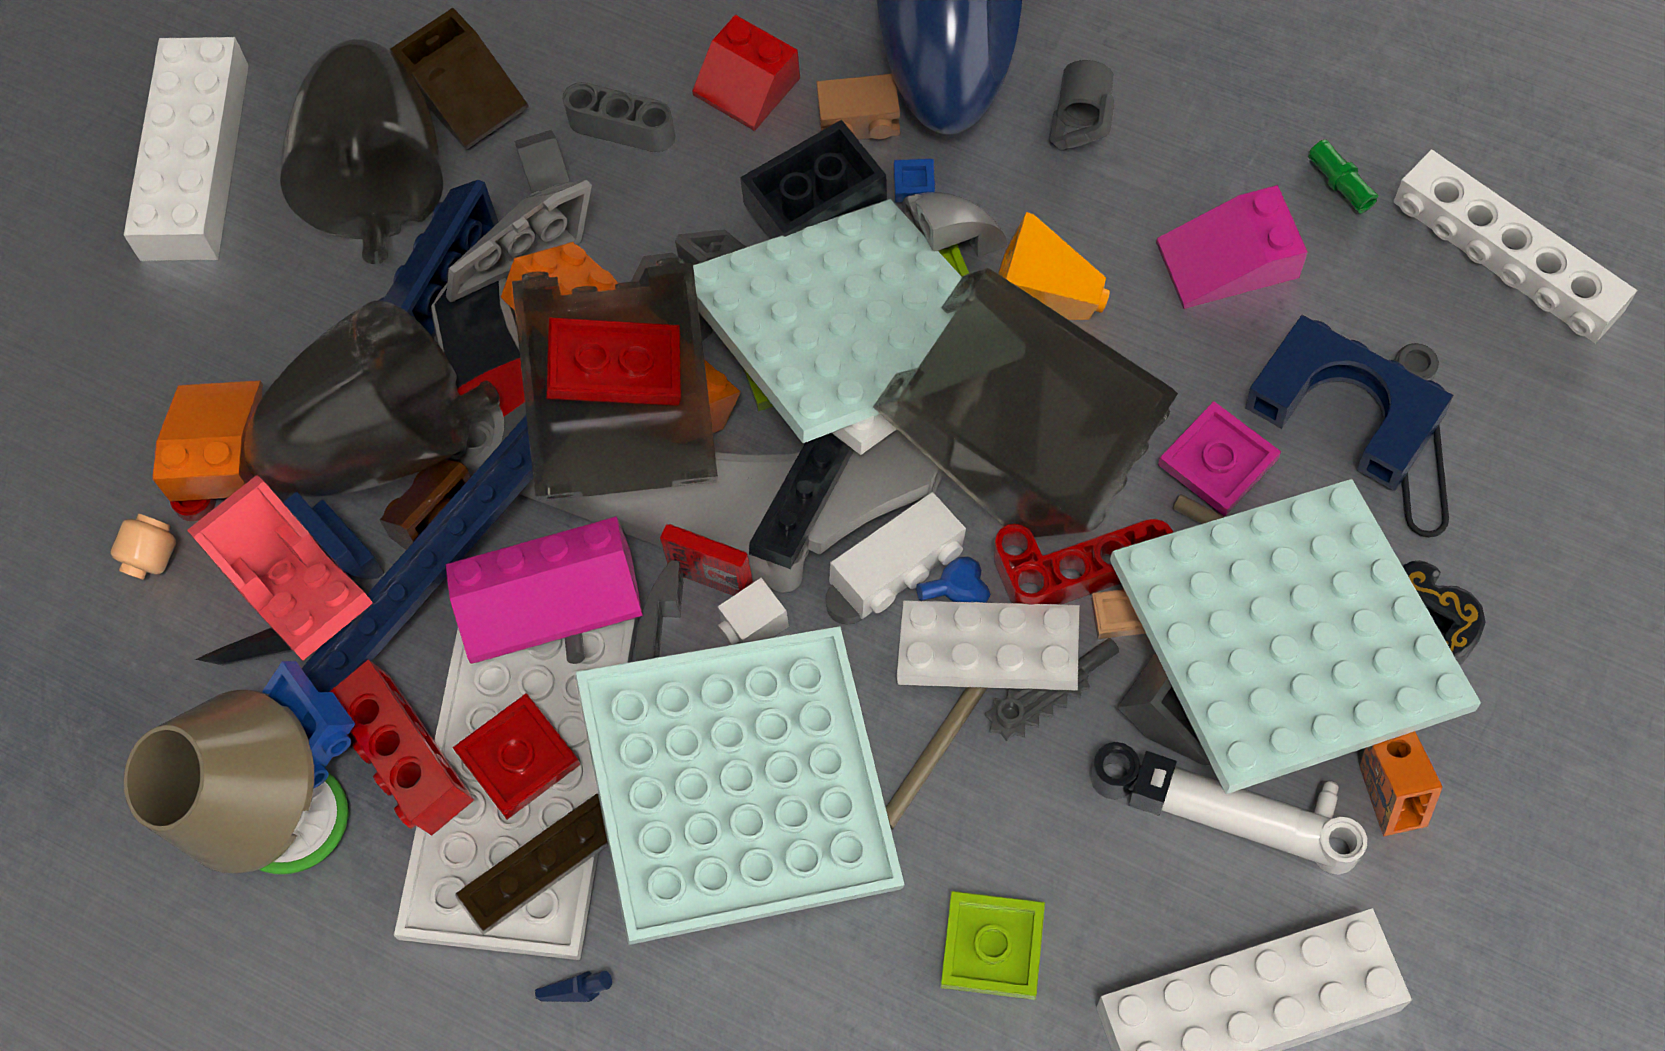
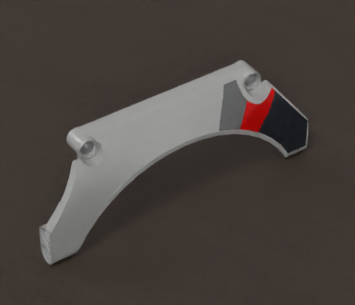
M506 277L453 302L446 298V284L431 306L450 419L461 421L456 430L461 431L467 440V450L460 459H457V462L467 467L470 476L478 470L547 392V372L526 346L515 324L510 306L501 298L507 280ZM588 407L591 413L520 492V495L593 522L617 516L623 533L662 547L660 536L666 524H671L742 550L748 554L753 582L762 578L772 590L785 593L791 592L801 585L804 560L810 550L820 555L844 536L874 518L920 500L931 492L935 494L954 456L958 435L916 420H909L862 455L854 450L791 569L749 555V542L799 453L741 455L679 446L638 433L613 422Z

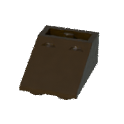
M451 8L390 48L400 78L466 150L529 108L526 100L477 32L454 8Z

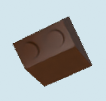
M437 458L430 467L422 469L416 475L413 485L400 498L391 501L386 507L384 515L379 519L388 536L407 550L470 479L471 476L467 467L460 462Z

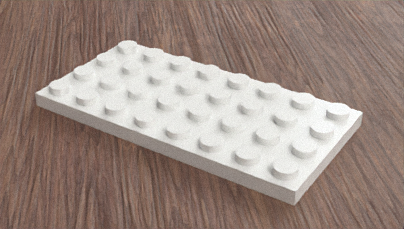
M638 617L583 632L585 658L578 664H571L567 661L565 638L470 664L459 628L457 629L434 741L472 795L474 801L433 835L416 826L394 936L398 940L580 960L598 853L484 935H482L458 902L455 893L598 793L575 675L577 671L630 663ZM527 693L575 754L581 765L506 820L452 747Z

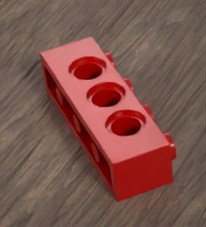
M368 659L330 691L333 692L355 722L354 727L350 731L356 738V741L352 743L353 748L366 763L373 764L377 770L373 775L375 782L388 796H394L398 803L394 807V811L408 828L412 829L417 826L428 834L433 835L474 801L472 795L389 674ZM420 777V780H419L418 783L414 786L415 782H416L417 779Z

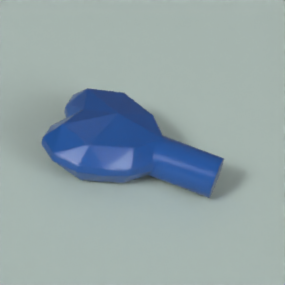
M969 556L958 557L950 562L943 570L940 579L919 583L916 586L920 601L946 596L953 602L987 603L991 594L988 586L980 579L982 570L979 562Z

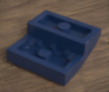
M295 492L283 502L335 563L345 572L366 579H378L384 574L371 552L323 499L311 508L300 494Z

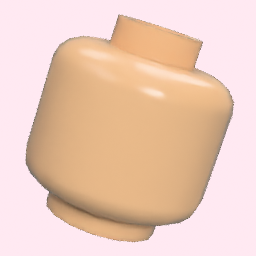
M138 514L136 519L124 520L110 550L113 559L122 563L119 571L144 580L146 573L155 575L163 573L176 545V538L173 534L169 533L171 526L142 514Z

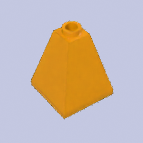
M1026 212L1005 249L988 306L1001 320L1007 319V312L1047 315L1049 320H1089L1094 311L1103 312L1110 290L1104 288L1106 277L1039 218L1034 214Z

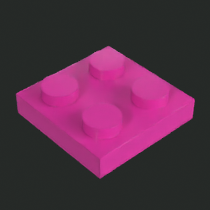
M1213 401L1159 458L1158 466L1223 516H1226L1279 460L1281 451Z

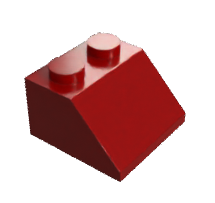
M735 14L711 41L692 90L693 96L755 131L799 81L798 49Z

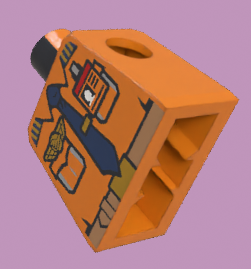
M1414 731L1366 747L1360 768L1383 837L1428 827L1443 786L1416 732Z

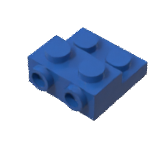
M282 661L262 692L269 694L268 697L275 700L281 706L288 707L303 726L312 751L314 788H316L328 778L329 772L326 766L332 757L342 754L350 746L351 739L348 737V734L354 727L355 722L333 692H318L296 661Z

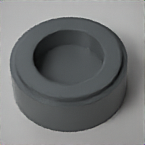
M1412 343L1402 347L1395 358V361L1402 364L1409 372L1424 380L1432 381L1439 366L1436 353L1430 347L1419 343Z
M832 584L826 593V609L829 616L834 621L846 625L861 621L859 613Z

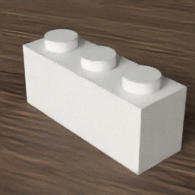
M931 492L830 562L829 582L859 613L861 619L873 611L880 613L887 609L895 600V595L905 588L914 589L917 584L923 583L929 576V571L941 563L948 565L955 560L963 551L962 546L966 528L942 501Z

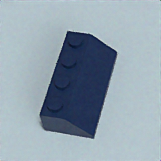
M475 180L452 188L444 201L436 205L432 220L424 233L418 235L413 245V251L405 265H401L397 269L391 288L385 297L379 299L374 308L372 318L383 339L422 354L426 353L436 336L431 306L448 282L449 268L498 223L485 182Z

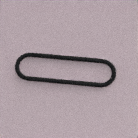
M1440 425L1434 432L1443 518L1439 528L1433 531H1426L1415 525L1411 512L1408 473L1402 480L1407 525L1414 533L1428 538L1443 533L1449 523Z

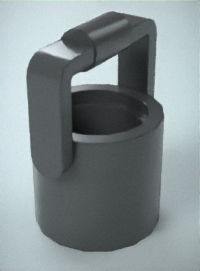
M1079 60L1068 64L1064 69L1058 109L1053 113L1050 141L1059 150L1085 145L1104 138L1110 133L1114 110V99L1111 95L1114 74L1105 64L1094 60ZM1065 124L1079 128V130L1064 135Z

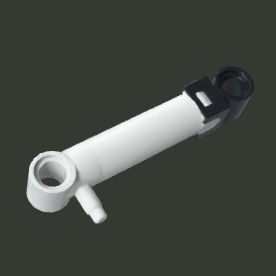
M1108 743L1098 750L1094 758L1091 782L1097 793L1107 799L1116 800L1124 798L1133 791L1128 805L1130 807L1157 816L1160 815L1161 811L1233 834L1316 862L1322 870L1330 874L1339 875L1349 872L1355 867L1367 848V835L1358 822L1347 817L1332 819L1339 789L1338 784L1333 781L1324 783L1313 813L1244 789L1225 794L1219 781L1175 767L1176 760L1149 751L1145 752L1142 765H1140L1138 754L1125 743ZM1112 763L1118 764L1125 769L1127 775L1119 779L1112 778L1106 774L1103 767ZM1335 837L1344 840L1349 846L1350 853L1339 854L1335 852L1330 846L1329 839Z

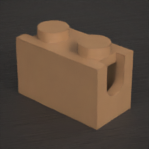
M892 74L816 81L821 131L842 120L858 140L870 138L886 139L890 136H900V109L897 87Z

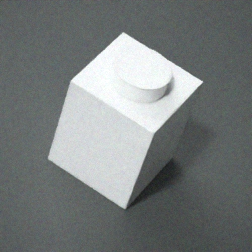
M762 578L718 606L721 623L717 627L729 645L773 638L789 627L786 609Z

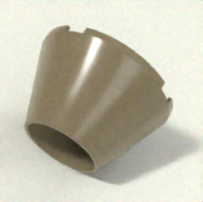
M253 690L228 691L149 730L136 742L125 766V798L131 813L137 821L203 866L222 873H247L259 870L278 859L296 839L297 835L293 834L299 822L302 811H309L314 789V763L306 732L298 718L288 707L281 706L275 700L268 697L269 694Z

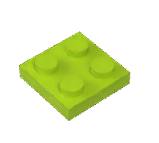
M951 891L941 988L1036 1000L1045 902Z

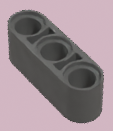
M584 82L570 85L563 93L562 99L569 125L573 131L579 134L658 153L668 150L675 142L676 136L670 108L661 101Z

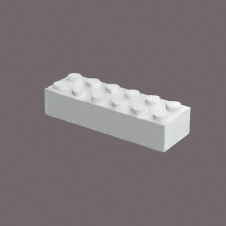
M235 37L159 38L124 229V237L140 261L218 260L249 68Z
M1373 908L1103 995L1100 997L1096 1008L1112 1051H1282L1398 1013L1412 999Z

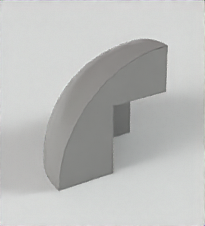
M941 192L915 194L905 197L903 200L902 212L926 237L932 251H938L968 239L977 257L1007 247L1006 236L997 222L980 206L970 200Z

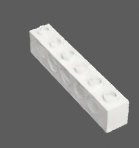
M1432 149L1401 180L1393 203L1398 205L1406 215L1421 221L1431 228L1439 238L1451 242L1465 252L1472 261L1482 264L1491 270L1506 285L1518 289L1531 298L1539 308L1551 312L1568 324L1576 334L1585 336L1595 344L1625 312L1638 291Z

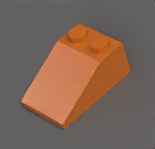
M260 380L178 385L156 440L153 481L169 501L228 498L256 476L263 384Z

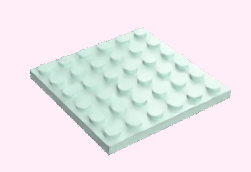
M891 199L806 227L786 237L782 235L677 271V284L802 443L1024 359L1026 346L939 251H932L926 237Z
M1352 479L1112 551L1111 564L1225 794L1474 712L1481 704Z
M840 626L576 672L575 680L628 945L901 890L905 884Z

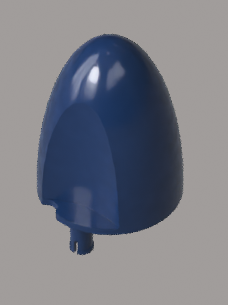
M877 0L881 32L889 66L900 95L910 111L926 127L945 135L960 133L976 124L993 103L1008 72L1018 35L1022 0Z

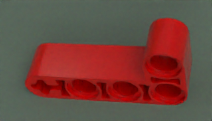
M1149 519L1042 556L1034 535L1027 527L1020 524H1009L1001 528L996 535L994 562L1011 603L1062 605L1121 584L1112 564L1106 563L1102 559L1103 556L1112 555L1114 550L1171 534L1173 530L1162 520ZM1014 545L1022 548L1024 552L1020 555H1010L1004 549ZM1074 569L1081 574V577L1069 579L1063 576L1061 571ZM1025 583H1033L1039 586L1041 590L1037 593H1026L1020 586Z

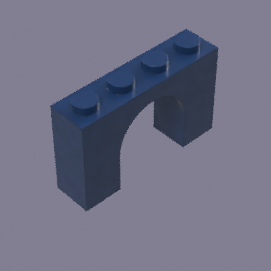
M1301 315L1250 387L1245 409L1282 429L1304 396L1321 384L1347 382L1365 389L1380 405L1383 423L1365 448L1357 471L1396 491L1445 417L1454 395L1445 391L1440 384L1431 380H1424L1409 372L1399 362L1387 360L1370 351L1363 343L1349 340L1332 331L1324 322L1312 320Z

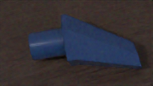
M605 970L594 974L586 971L535 989V998L542 1002H590L599 995V992L611 988L612 978L609 972Z

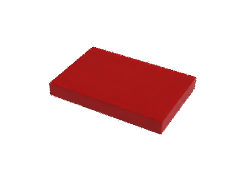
M549 317L546 399L679 406L681 398L680 325Z

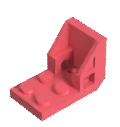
M258 475L187 530L244 599L302 661L373 604L366 593L324 553L309 532Z

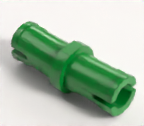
M1327 139L1319 141L1311 148L1308 158L1329 179L1328 185L1334 191L1339 190L1359 214L1368 211L1377 202L1378 194L1360 177L1358 168L1353 162H1347Z

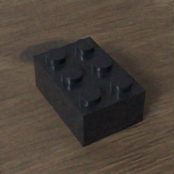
M842 120L740 177L744 205L770 239L782 235L786 237L806 227L887 200L886 174Z

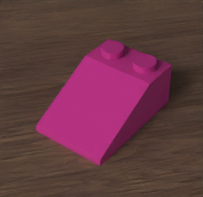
M1278 185L1238 195L1158 237L1156 240L1183 309L1300 278L1308 253Z

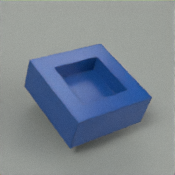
M934 159L894 160L895 203L903 202L905 197L935 192Z

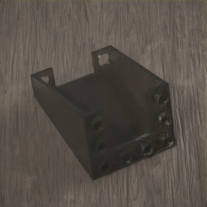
M681 258L661 259L656 262V266L648 267L649 286L641 287L640 282L618 283L615 285V290L598 291L595 286H582L572 289V294L562 295L558 277H549L547 272L526 273L522 275V280L512 281L535 497L539 502L717 482L718 474L693 263H683ZM549 317L680 325L681 398L679 406L546 399Z
M990 268L964 275L941 307L946 313L956 311L918 368L894 375L873 408L1003 526L1009 524L1023 525L1031 531L1034 538L1092 532L1103 522L1106 516L1105 509L1112 498L1125 487L1128 480L1127 474L1134 463L1148 450V441L1152 434L1168 418L1170 414L1169 407L1178 393L1163 381Z

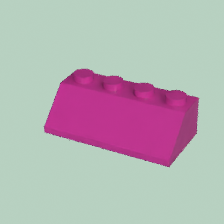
M617 516L446 564L449 598L470 664L643 616L630 547Z

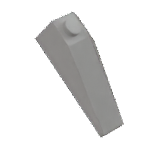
M587 180L556 184L545 190L536 191L529 197L524 198L449 268L446 298L453 302L507 277L514 258L574 242L576 245L581 243L592 185Z

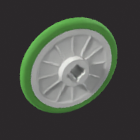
M329 773L325 782L313 789L309 811H302L299 822L293 834L297 835L294 842L278 859L259 869L260 871L272 874L301 872L320 863L335 849L346 829L348 803L343 788L334 776Z

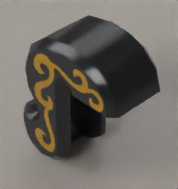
M1420 560L1404 564L1405 572L1438 629L1446 634L1444 639L1457 662L1461 665L1481 638L1486 623L1482 605L1471 592L1458 586L1436 585L1435 583L1441 573L1436 566Z

